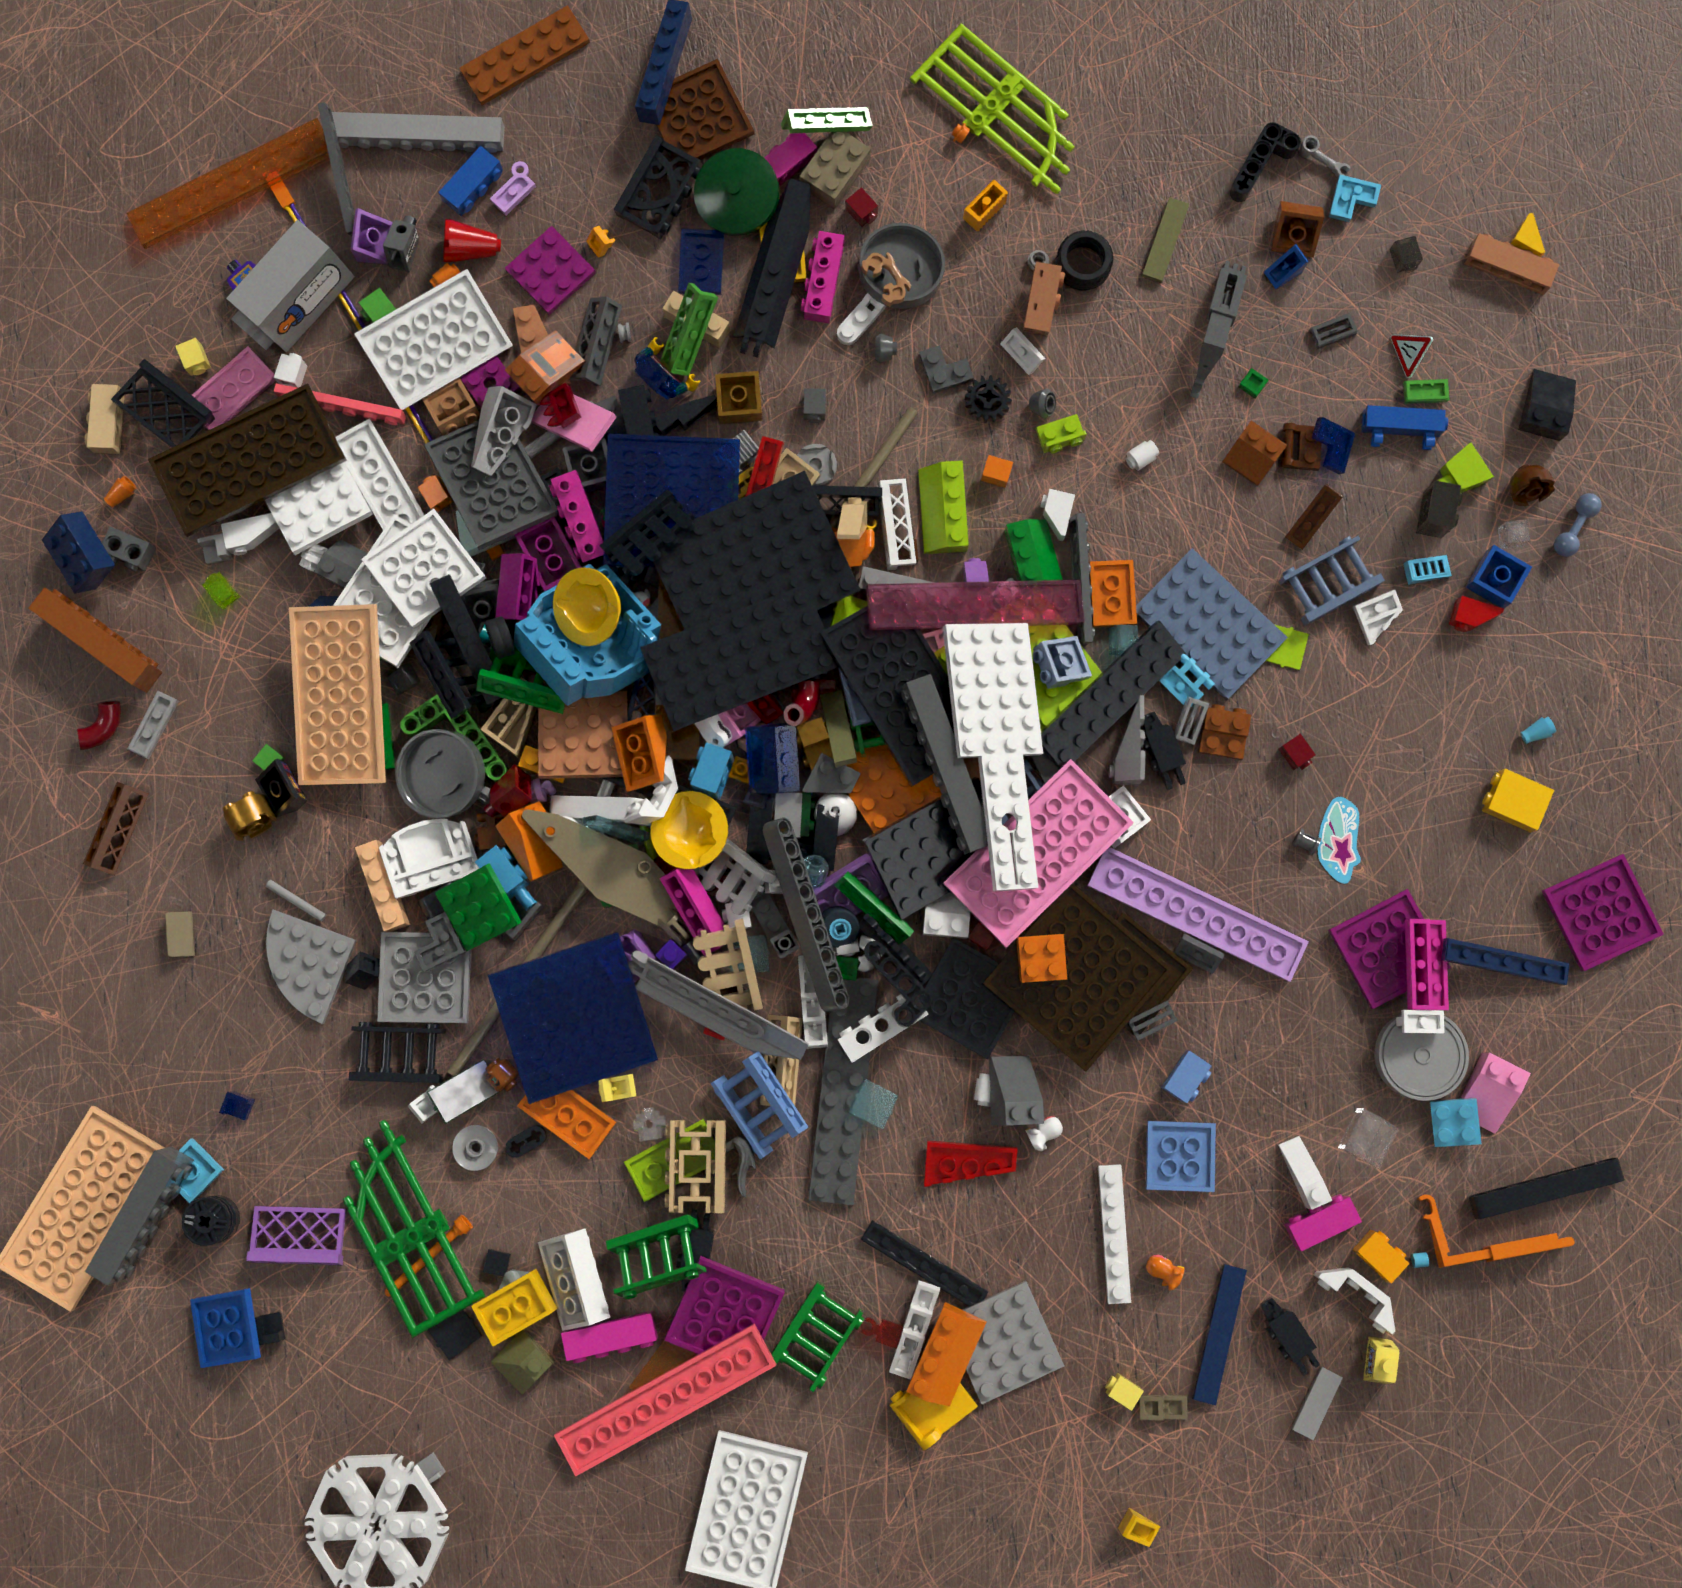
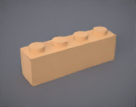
M374 840L357 846L355 849L383 931L393 932L409 926L410 923L401 898L395 899L379 851L382 842Z

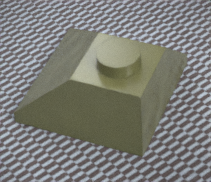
M525 1329L521 1330L491 1361L522 1395L555 1362Z

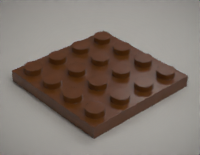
M718 59L674 78L661 123L656 125L664 141L699 160L755 135L754 129ZM686 162L676 164L677 168L688 165Z

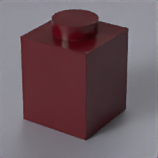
M862 187L845 200V209L861 227L865 224H871L877 218L878 205Z
M1301 733L1278 749L1293 770L1298 767L1303 770L1313 763L1311 758L1316 755Z

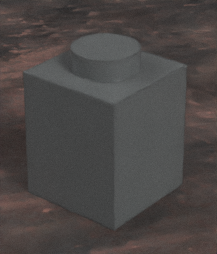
M804 388V420H808L810 423H819L821 420H825L826 389Z

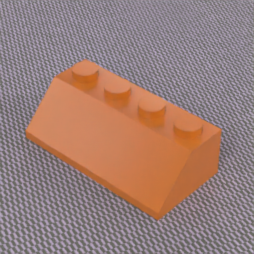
M945 1302L906 1392L927 1402L950 1406L987 1321Z

